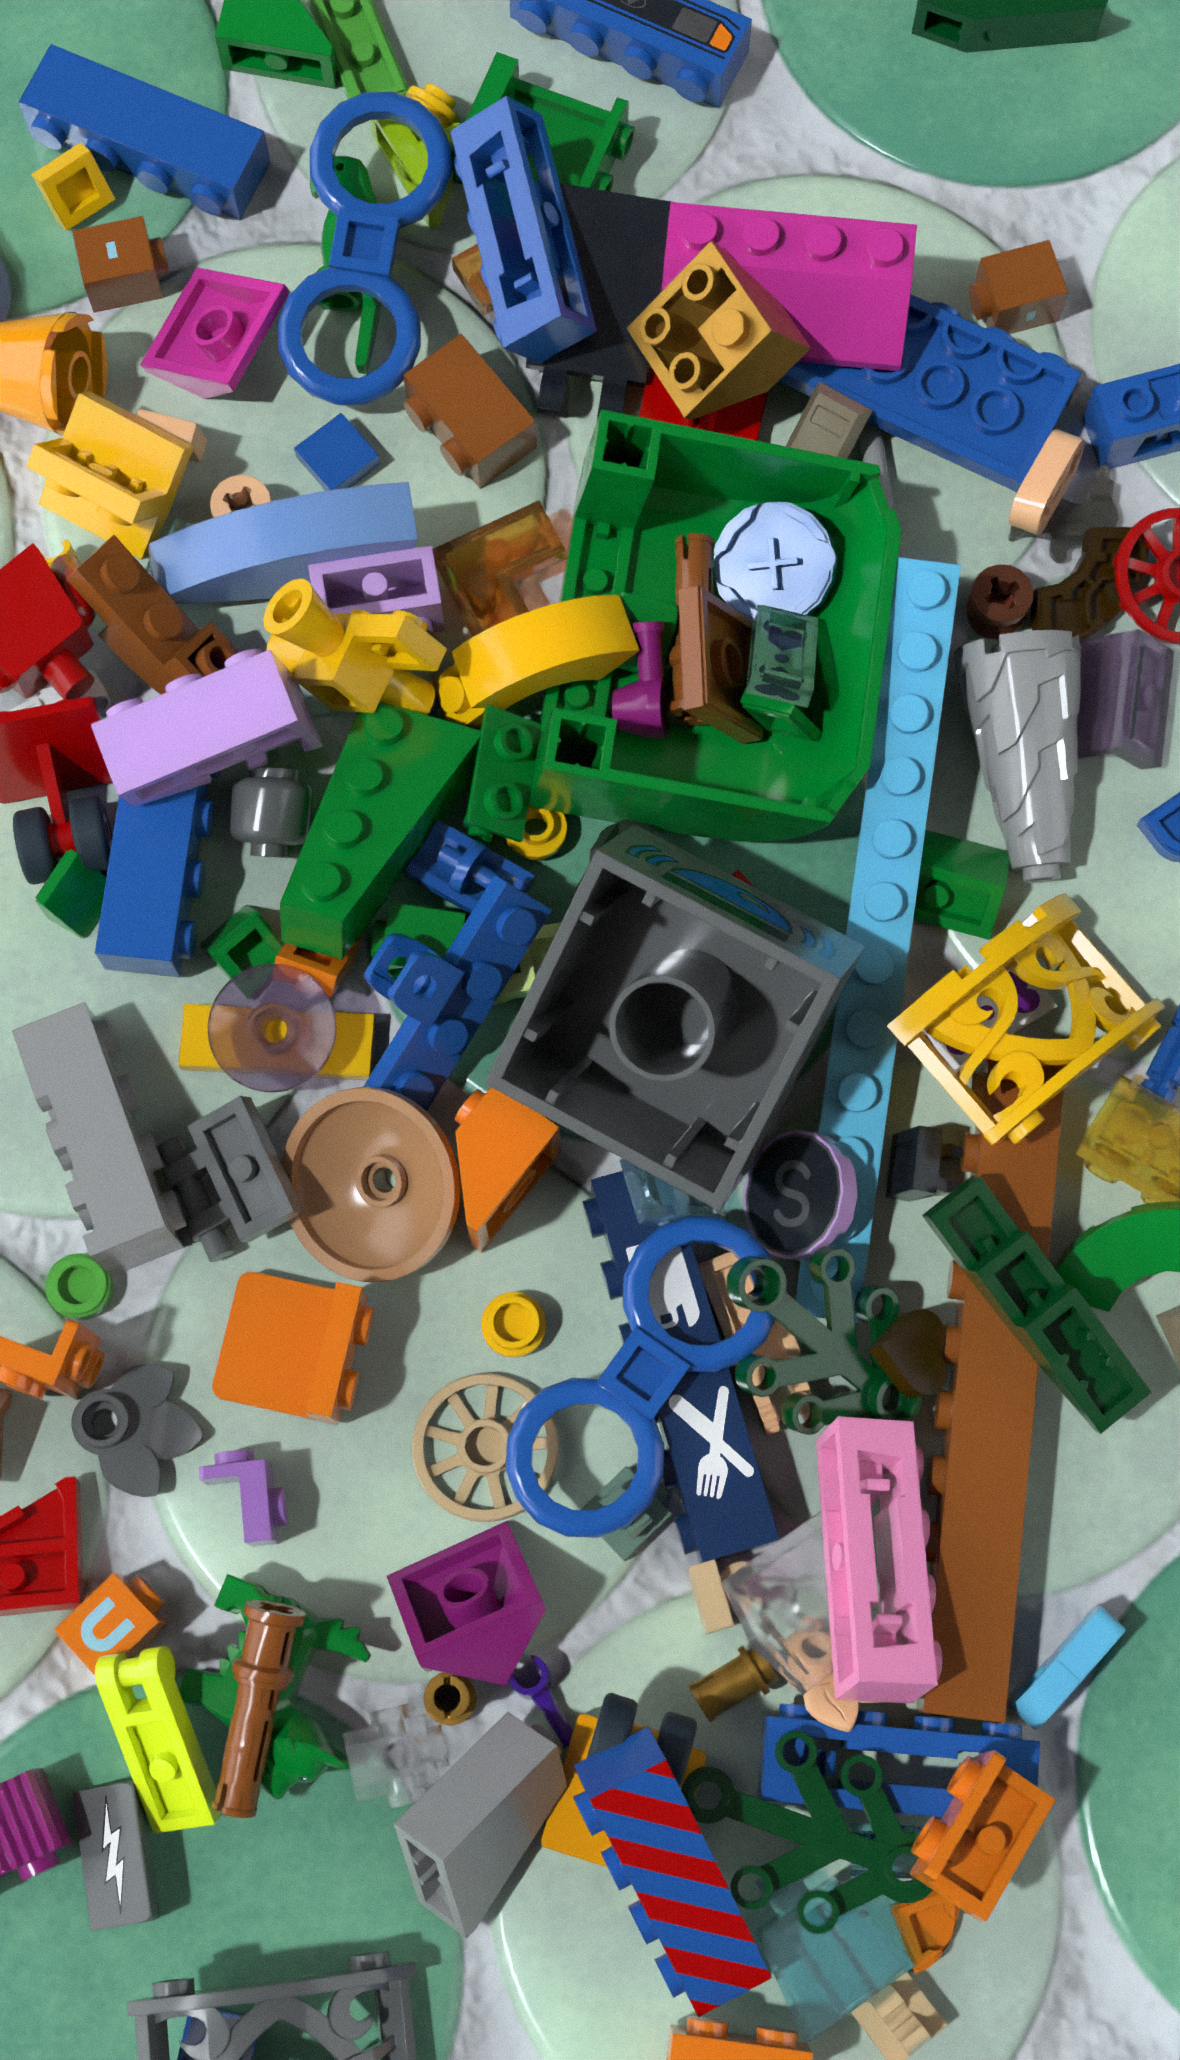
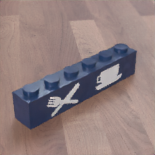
M639 1167L591 1179L593 1198L582 1201L592 1238L604 1235L611 1260L600 1263L610 1300L621 1297L623 1300V1276L636 1247L659 1226L683 1218L675 1187ZM690 1243L672 1250L658 1263L649 1282V1303L656 1321L670 1336L689 1345H713L721 1342L692 1244ZM629 1322L618 1325L622 1344L632 1333ZM729 1368L715 1373L686 1372L655 1416L666 1447L664 1449V1476L662 1481L665 1490L678 1488L685 1512L673 1516L684 1555L696 1552L699 1563L714 1559L719 1561L776 1544L780 1538Z

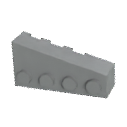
M82 1002L12 1030L34 1097L43 1113L48 1111L51 1121L46 1123V1132L52 1149L64 1171L70 1170L74 1179L65 1185L72 1207L75 1212H78L86 1230H93V1232L83 1235L89 1257L107 1273L114 1276L184 1248L177 1230L186 1227L187 1221L174 1190L164 1194L162 1192L155 1171L165 1167L164 1161L151 1131L141 1135L132 1113L142 1109V1104L129 1073L118 1077L110 1055L119 1052L120 1047L107 1016L96 1019L87 1004Z

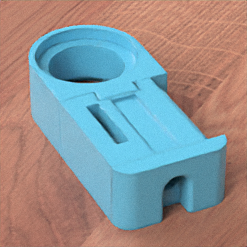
M1101 1605L1092 1607L1054 1653L1043 1662L1009 1703V1707L1034 1730L1038 1729L1052 1716L1126 1631V1628Z

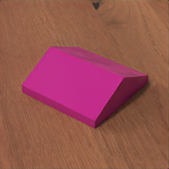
M196 267L140 366L147 373L204 399L233 392L282 308L290 290L285 284Z

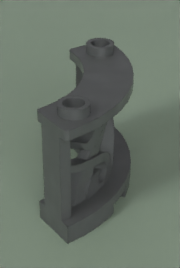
M381 1951L348 1956V1970L263 1983L195 1991L193 1977L152 1983V1997L127 2001L128 2016H135L138 2060H170L167 2019L185 2016L198 2018L205 2027L204 2036L200 2042L187 2044L179 2040L183 2051L196 2060H239L250 2045L279 2019L309 2034L335 2060H417L409 1978L417 1977L416 1963L391 1964L390 1952ZM374 1990L379 2043L360 2051L353 2040L361 2038L368 2032L374 2015L370 2013L364 2019L357 2021L350 2014V2003L358 1994ZM335 1991L328 2005L327 2016L309 2004L294 1998ZM259 2002L244 2014L230 2030L225 2018L215 2008Z

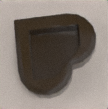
M917 1309L903 1313L868 1348L896 1388L905 1396L919 1398L932 1395L941 1390L945 1383L946 1367L940 1354L945 1346V1329L940 1318L932 1311Z

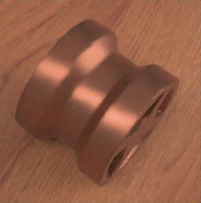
M1004 564L987 567L978 574L966 603L968 622L977 634L988 639L999 640L1000 634L1014 633L1021 629L1033 602V587L1030 579L1022 570ZM993 591L1009 595V597L1006 599L995 597Z

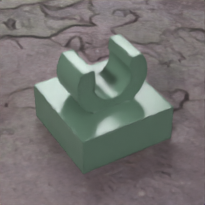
M625 1466L581 1510L594 1511L614 1503L629 1489L635 1474ZM654 1496L651 1505L628 1527L604 1535L601 1538L625 1561L672 1516V1513Z

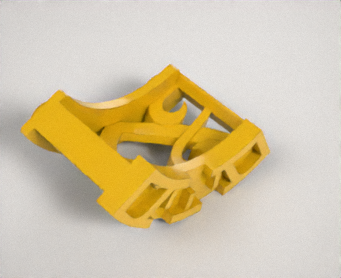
M1066 893L1060 894L1041 904L1023 923L1017 920L982 946L979 953L986 961L973 971L967 965L957 973L952 970L887 1025L900 1042L912 1050L984 1134L983 1136L992 1146L1001 1142L1006 1137L1014 1145L1019 1143L1045 1120L1038 1110L1068 1085L1124 1043L1131 1051H1134L1162 1027L1154 1017L1166 1008L1158 998L1146 1003L1073 921L1082 911ZM1036 956L1041 957L1046 962L1048 970L1039 964ZM1008 969L1024 982L1042 989L1057 990L1067 988L1072 1013L1069 1038L1039 1039L1005 1033L1012 1024L1018 1007L1017 990L1013 979L1007 971ZM977 997H989L998 1006L997 1017L991 1028L982 1024L993 1013V1010H982L977 1004ZM1096 1027L1107 1032V1034L1094 1043ZM926 1034L954 1049L970 1054L958 1072L951 1067L926 1038ZM984 1058L999 1061L993 1067L987 1079L989 1095L999 1087L1004 1079L1014 1081L1019 1089L1015 1102L995 1115L990 1112L967 1085L969 1078ZM1068 1064L1044 1084V1072L1041 1065Z

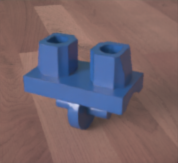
M437 819L422 848L404 871L405 876L469 914L473 911L494 875L526 894L535 882V875L439 819Z

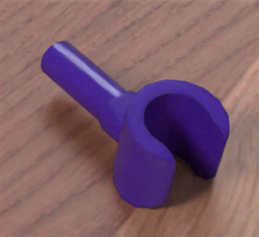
M530 1655L536 1666L541 1670L539 1683L532 1688L521 1687L514 1673H512L509 1682L520 1697L526 1700H533L538 1710L542 1711L564 1748H566L570 1744L573 1729L556 1704V1699L550 1691L552 1676L548 1667L539 1657Z

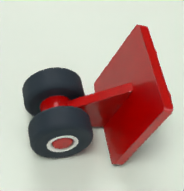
M91 696L78 699H63L52 704L0 712V803L6 804L47 796L53 821L51 823L46 810L42 807L19 810L13 816V833L20 866L25 879L32 885L45 883L65 852H69L70 849L79 853L80 860L87 869L99 872L108 870L113 837L103 801L98 796L75 799L68 805L67 791L113 783L91 724L102 720L95 698Z

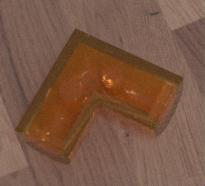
M540 500L432 549L435 568L471 638L503 621L529 612L515 583L566 560V550Z

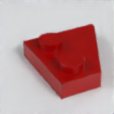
M76 1476L65 1477L55 1483L57 1489L27 1507L21 1509L18 1505L0 1516V1616L76 1609L83 1602L80 1482Z

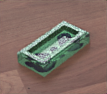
M758 604L752 625L746 693L808 708L814 690L818 619L816 617Z

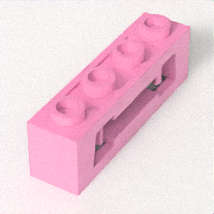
M838 1416L816 1439L835 1700L913 1703L938 1685L937 1680L940 1677L943 1662L941 1646L937 1640L933 1639L931 1613L936 1602V1584L933 1576L927 1573L925 1547L930 1535V1520L927 1511L921 1509L919 1483L924 1471L923 1452L919 1445H915L914 1423L912 1421ZM879 1497L880 1512L874 1517L882 1614H877L872 1622L870 1607L878 1603L879 1598L871 1505L874 1506L875 1500Z

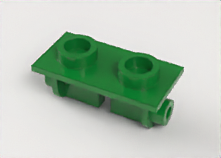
M491 705L485 706L482 728L479 729L481 737L479 739L467 815L464 817L463 825L468 829L467 836L481 843L492 842L493 833L516 842H522L541 724Z

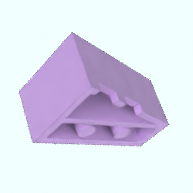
M249 649L231 656L224 662L226 668L202 677L201 674H189L173 680L166 685V693L143 702L142 699L136 698L110 707L106 711L107 718L91 724L117 795L136 807L210 783V774L244 760L248 770L266 765L268 763L266 751L298 741L301 742L304 752L322 747L323 744L301 688L292 679L293 674L270 649L262 653L260 649Z

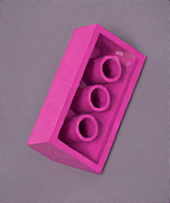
M670 202L662 291L710 241H713L723 248L779 301L811 347L798 362L900 371L912 286L917 225Z

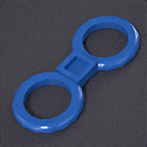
M393 91L364 92L339 103L320 122L309 149L310 178L321 202L337 216L329 267L307 276L286 300L278 320V351L289 376L311 396L335 405H365L391 394L404 381L403 374L413 368L421 348L420 317L410 295L391 276L400 229L422 220L442 200L452 175V148L440 120L419 101ZM390 119L408 126L421 138L428 153V166L421 183L408 196L392 203L371 204L353 197L340 185L334 171V156L340 141L353 127L369 120ZM339 292H360L376 298L390 311L396 324L397 340L390 357L376 371L360 378H338L322 372L308 359L303 348L302 330L309 313L321 300Z
M686 1216L659 1226L636 1247L623 1276V1309L632 1333L599 1378L572 1377L545 1387L520 1409L507 1437L506 1473L516 1500L538 1524L566 1537L599 1538L628 1527L651 1505L664 1476V1442L655 1420L657 1413L686 1372L715 1373L738 1364L745 1357L755 1352L767 1340L775 1320L766 1312L750 1311L746 1323L731 1338L713 1345H689L670 1336L656 1321L649 1303V1282L659 1262L672 1250L690 1243L717 1245L732 1252L738 1260L746 1256H758L771 1260L769 1252L747 1229L723 1218L712 1216ZM751 1271L749 1273V1277L754 1289L756 1284V1276L754 1272ZM574 1405H598L617 1414L631 1429L638 1448L637 1471L629 1489L614 1503L594 1511L572 1510L554 1502L539 1486L532 1467L533 1445L541 1427L556 1412Z

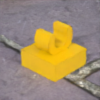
M81 142L31 174L57 223L66 231L115 200L93 155Z

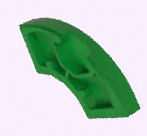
M1180 1201L1137 1205L1131 1207V1211L1112 1217L1097 1226L1092 1225L1070 1244L1055 1265V1270L1065 1284L1077 1288L1089 1306L1110 1312L1121 1292L1140 1278L1165 1271L1180 1272Z

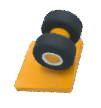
M608 1693L604 1697L598 1718L587 1714H580L577 1717L563 1764L567 1787L548 1815L541 1838L543 1847L607 1867L601 1851L611 1847L612 1844L605 1830L592 1836L583 1820L573 1797L582 1793L585 1789L574 1765L596 1753L623 1743L630 1735L647 1727L634 1722L638 1707L635 1700L614 1693ZM669 1711L665 1713L659 1730L652 1727L649 1728L681 1789L689 1773L697 1768L704 1767L706 1754L701 1750L692 1748L697 1730L696 1720Z

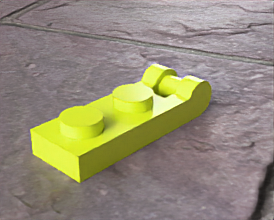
M167 1646L144 1649L139 1657L129 1659L124 1653L101 1656L95 1666L97 1688L153 1834L215 1825L221 1814V1811H215L212 1808L216 1788L175 1681V1661L171 1650ZM143 1685L147 1698L136 1699L132 1686Z

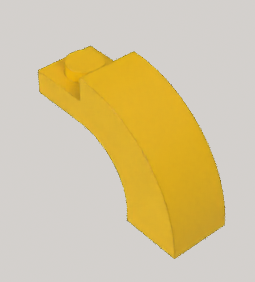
M620 595L583 597L534 609L503 621L472 637L451 651L455 664L435 678L432 684L445 721L479 730L482 727L486 705L506 710L523 698L556 685L582 680H600L640 650Z

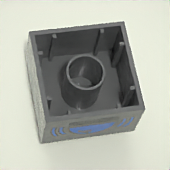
M633 824L596 850L484 1084L720 1211L752 1166L866 946Z

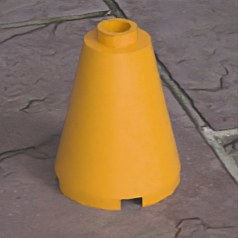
M66 312L0 322V412L63 436L79 393L91 391L104 398L108 372L106 344L102 332L91 331L88 322L94 321V319L89 314Z

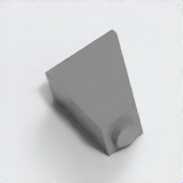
M509 1712L493 1725L394 1823L418 1902L466 1939L478 1927L567 1787L560 1759L562 1750L554 1736L541 1725L533 1724L530 1727Z

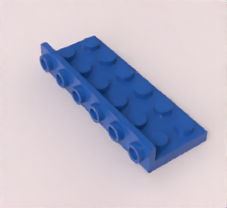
M910 294L900 371L797 362L778 382L811 397L820 381L872 409L873 411L867 421L868 424L1012 491L1018 492L1047 438L1055 429L1065 407H1068L1073 398L1082 372L1071 368L1065 359L1054 353H1038L1016 343L1015 339L1002 329L996 327L984 328L962 318L957 310L945 303H929Z

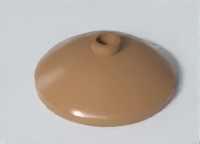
M357 1087L339 1091L321 1099L309 1108L294 1126L287 1140L281 1163L304 1212L290 1219L289 1223L302 1245L319 1263L343 1277L361 1282L375 1283L391 1281L411 1274L425 1266L440 1252L456 1222L460 1203V1178L452 1147L443 1130L426 1110L400 1093L378 1087ZM387 1168L395 1176L396 1184L394 1188H391L386 1183L385 1171Z

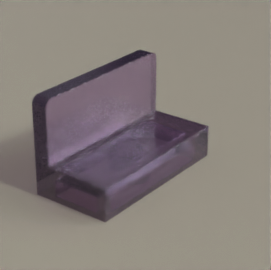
M1140 629L1081 641V695L1079 713L1077 714L1078 759L1113 753L1140 770L1162 767L1174 650Z

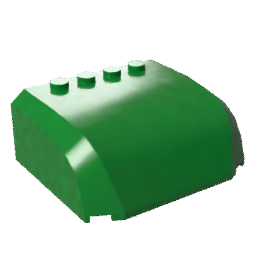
M601 409L583 460L559 602L590 596L618 595L621 592H626L675 604V539L678 536H685L686 544L689 545V533L706 534L713 537L716 545L725 525L743 509L767 502L792 503L819 519L831 534L838 557L835 583L824 604L804 620L783 627L771 626L813 637L808 708H802L822 733L819 740L809 741L767 731L763 727L762 740L742 744L708 724L697 726L682 725L669 721L667 739H645L616 730L617 719H613L612 697L614 690L638 681V673L616 668L600 680L574 681L545 689L539 723L541 724L528 806L615 823L622 820H634L644 823L654 830L738 842L781 841L802 837L827 827L869 770L871 764L902 530L895 509H889L880 484L879 476L881 470L879 465ZM713 563V595L725 602L718 592L714 573L715 563ZM676 625L673 632L669 651L672 647L675 646ZM665 663L663 676L666 679L670 703L672 702V672L666 668Z

